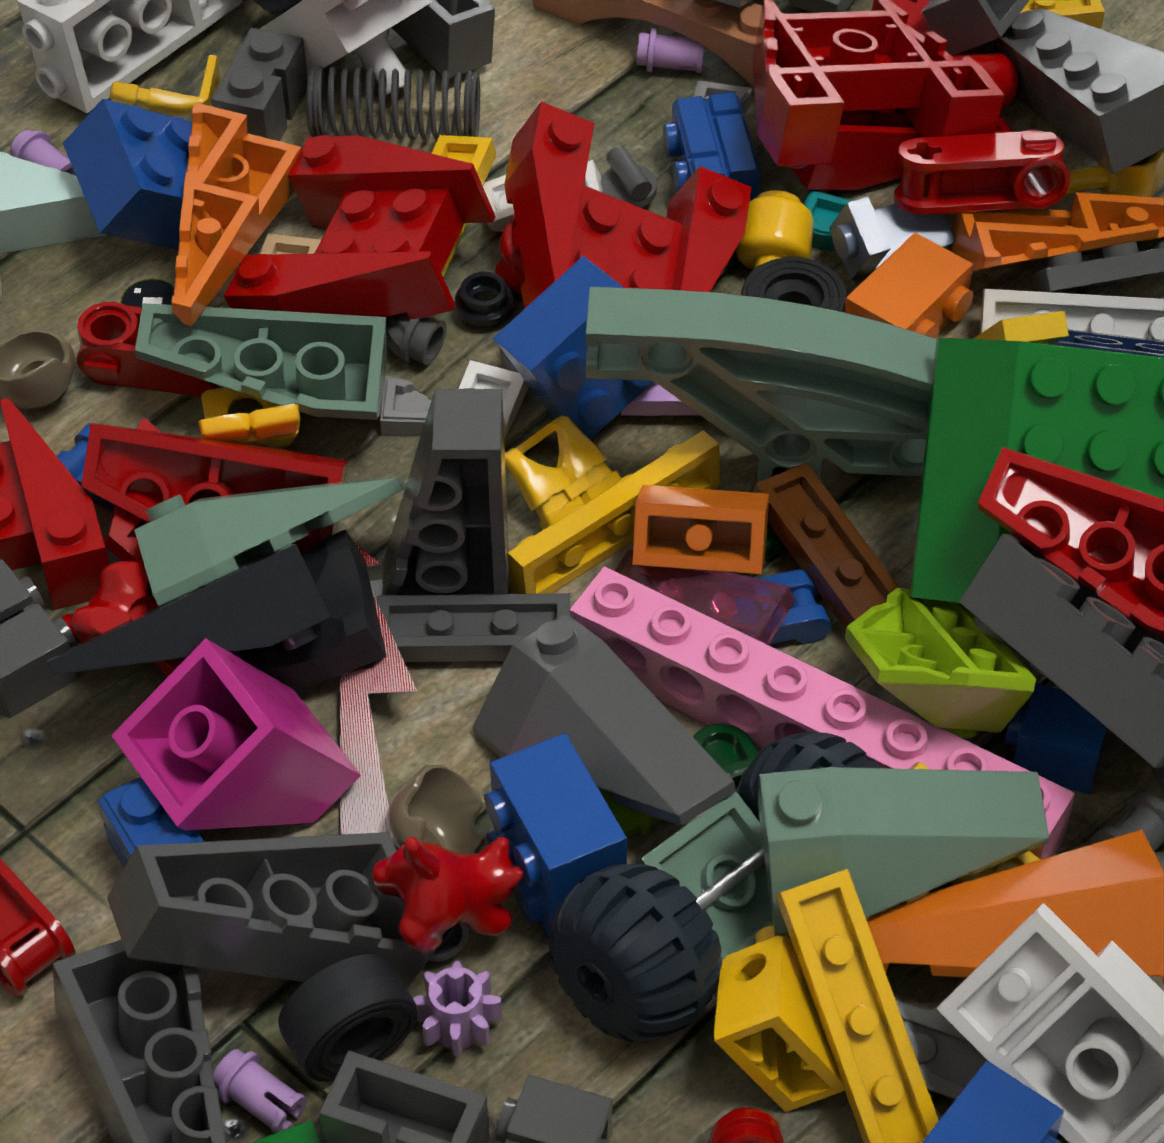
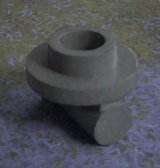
M618 146L613 148L606 157L611 168L604 173L601 179L603 193L640 208L646 206L657 194L656 176L648 168L637 165L625 147Z

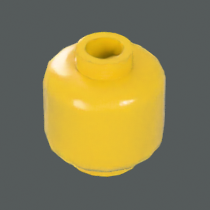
M770 190L759 194L757 198L749 202L745 234L736 247L739 261L746 268L753 271L765 262L778 258L801 257L810 259L814 229L811 211L796 195L789 192Z

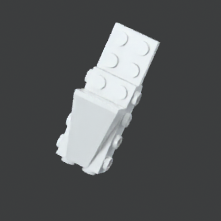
M18 0L17 2L24 23L22 32L31 47L37 67L35 76L39 86L48 96L58 98L88 113L102 99L110 97V89L113 82H132L243 3V0Z

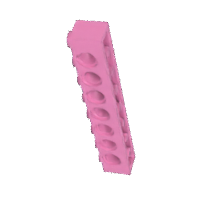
M605 566L570 609V616L601 638L660 702L706 725L722 723L739 727L750 736L758 751H761L776 740L793 734L817 732L834 734L845 738L846 742H853L866 752L865 757L869 761L874 760L880 768L909 769L912 765L921 761L929 769L1031 772ZM1039 776L1049 840L1048 843L1030 851L1041 860L1054 856L1064 841L1075 793Z

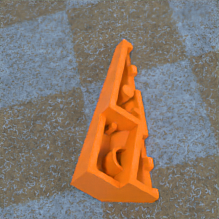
M195 103L192 109V130L188 145L189 158L187 172L185 173L179 228L178 256H176L175 288L171 302L172 312L183 324L188 326L194 324L295 192L288 174L301 151L300 146L248 134L247 115L200 103Z
M1076 192L1070 211L1025 208L956 213L951 230L955 240L950 247L954 254L973 263L972 274L1045 261L1049 257L1066 253L1081 252L1083 254L1124 243H1142L1164 239V198Z
M1142 829L930 892L927 896L912 903L906 904L904 901L872 915L867 922L885 973L889 963L930 965L932 976L968 977L1044 903L1096 955L1113 941L1148 976L1162 977L1164 986V870Z

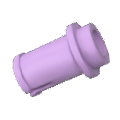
M651 28V33L640 32L637 65L647 66V72H653V67L701 73L704 46L688 37L657 34V29Z
M25 130L13 140L10 148L11 156L76 175L69 158L51 145L50 137L44 132Z
M234 1049L221 1060L213 1073L215 1087L218 1089V1098L224 1103L234 1100L271 1128L274 1134L291 1128L293 1125L286 1119L287 1114L274 1105V1103L298 1120L305 1109L307 1098L301 1093L295 1092L260 1066L261 1058L257 1053L253 1051L243 1053L239 1049Z

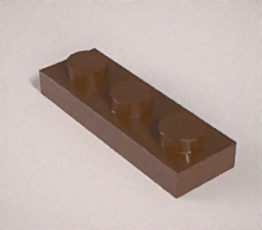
M807 462L755 484L753 493L769 494L767 522L800 568L807 571L817 588L816 590L845 630L850 623L871 607L886 603L887 595L897 587L900 588Z

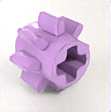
M454 961L452 967L443 969L436 975L429 971L424 973L427 996L419 995L413 997L418 1011L416 1021L424 1022L422 1025L423 1043L429 1046L438 1041L442 1046L451 1049L454 1056H459L462 1049L469 1048L477 1042L487 1046L490 1043L487 1021L502 1019L501 997L489 995L491 992L490 973L484 971L476 975L471 970L463 968L460 961Z

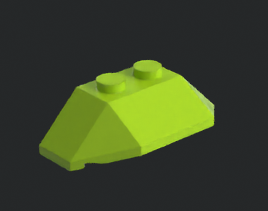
M897 587L887 595L886 603L871 607L847 626L845 640L878 684L935 727H939L960 738L975 737L977 731L1001 733L1034 692L1036 678L1004 643L982 632L973 623L976 616L961 603L909 597L910 589Z

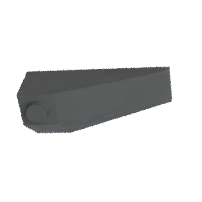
M567 613L543 624L538 630L512 645L473 725L475 737L500 758L566 733L596 786L612 792L615 803L680 826L736 792L734 781L612 649L601 638Z

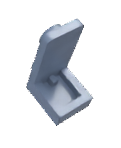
M868 196L848 202L829 227L836 252L842 259L851 280L874 272L915 232L945 249L949 248L955 240L944 214H912L899 209L895 203L874 210Z

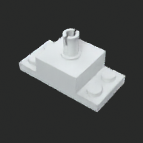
M303 0L260 29L303 38L307 77H309L310 69L313 66H322L324 68L348 53H351L352 57L358 54L365 68L368 70L371 67L374 70V83L378 89L380 70L382 68L386 70V95L391 93L392 71L395 68L399 71L400 88L404 85L405 69L386 39V36L390 34L387 29L430 4L432 0Z
M1042 903L936 1009L989 1062L1064 1110L1059 1133L1069 1143H1164V991L1113 941L1096 955Z

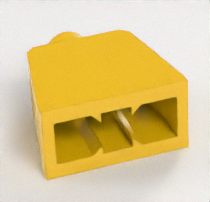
M773 925L759 930L755 935L754 945L731 953L722 960V967L719 973L714 1041L785 1112H789L843 1092L845 1089L791 938L774 936Z

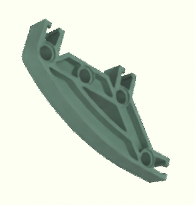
M614 287L589 288L586 324V346L588 347L586 378L656 382L758 456L757 483L775 476L776 467L791 469L806 462L820 479L823 458L829 459L846 473L922 476L936 349L935 338L844 312L767 298L683 290Z

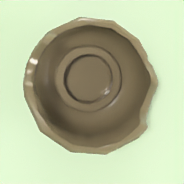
M35 328L15 334L0 345V400L10 398L17 408L24 410L47 407L57 400L70 384L75 369V356L70 343L56 332Z
M425 765L397 790L389 804L388 827L397 849L404 845L408 837H414L418 841L439 844L454 852L477 854L487 840L484 834L476 835L474 829L476 818L483 808L480 796L463 776L444 765Z

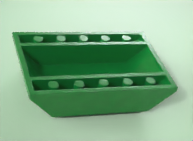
M937 338L909 597L960 603V599L1001 535L1012 534L978 509V501L1002 447L1164 499V357L1023 341Z

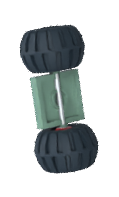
M802 732L776 740L763 748L743 772L737 792L709 808L643 856L635 864L613 865L580 880L558 906L549 930L548 942L549 957L553 971L559 976L558 982L566 996H570L573 1000L574 1007L584 1018H589L593 1026L605 1034H610L614 1038L630 1042L658 1040L687 1028L712 1000L719 981L722 960L731 953L754 945L757 932L773 925L758 810L759 775L827 767L880 768L874 760L869 761L865 757L866 752L853 742H846L845 738L830 733Z

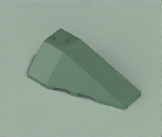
M143 303L135 354L138 359L281 406L298 404L300 412L312 416L377 420L382 410L387 368L386 317L206 307L194 324L188 326L183 324L172 312V305Z
M402 475L208 497L201 498L188 505H185L180 494L145 510L150 522L134 530L153 596L158 606H161L239 569V567L260 555L264 556L307 536L318 528L322 529L404 490L406 487Z
M827 767L759 775L758 810L774 936L790 937L775 894L845 869L849 870L868 922L869 917L904 901L906 904L912 903L927 896L929 890L966 874L970 876L978 874L1044 845L1049 840L1038 772Z

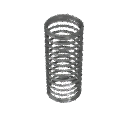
M313 66L310 69L307 85V124L311 137L330 135L331 131L334 136H342L345 131L346 136L355 135L357 132L359 136L367 137L370 132L371 137L375 140L379 138L381 132L386 140H389L393 133H395L398 140H402L405 137L406 131L411 141L417 138L418 133H420L423 141H427L431 131L436 142L439 135L444 133L445 135L455 136L456 131L457 136L478 137L480 123V77L477 71L473 73L469 71L466 74L463 134L460 115L461 73L458 70L455 72L454 114L450 133L447 105L449 74L446 70L442 72V110L437 134L435 117L436 72L434 70L430 71L429 116L426 133L422 112L424 72L421 69L417 72V113L412 133L410 119L411 71L409 69L405 71L404 117L400 133L397 114L399 71L396 68L392 71V114L387 133L385 120L387 75L384 68L380 70L379 119L375 133L372 115L374 70L371 67L367 70L366 75L367 116L364 132H362L360 121L362 97L361 69L357 67L354 71V121L351 132L347 116L350 86L349 69L344 67L341 74L342 118L339 131H337L335 121L337 71L334 66L329 70V122L326 132L327 86L325 71L322 66Z

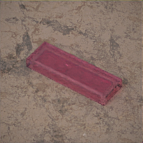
M629 549L615 569V572L767 645L771 642L795 602L793 593L788 585L723 571L632 565L633 550Z

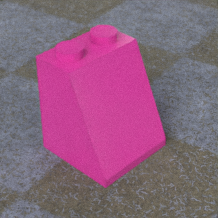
M206 638L111 735L176 826L185 831L315 823L361 776L294 689Z

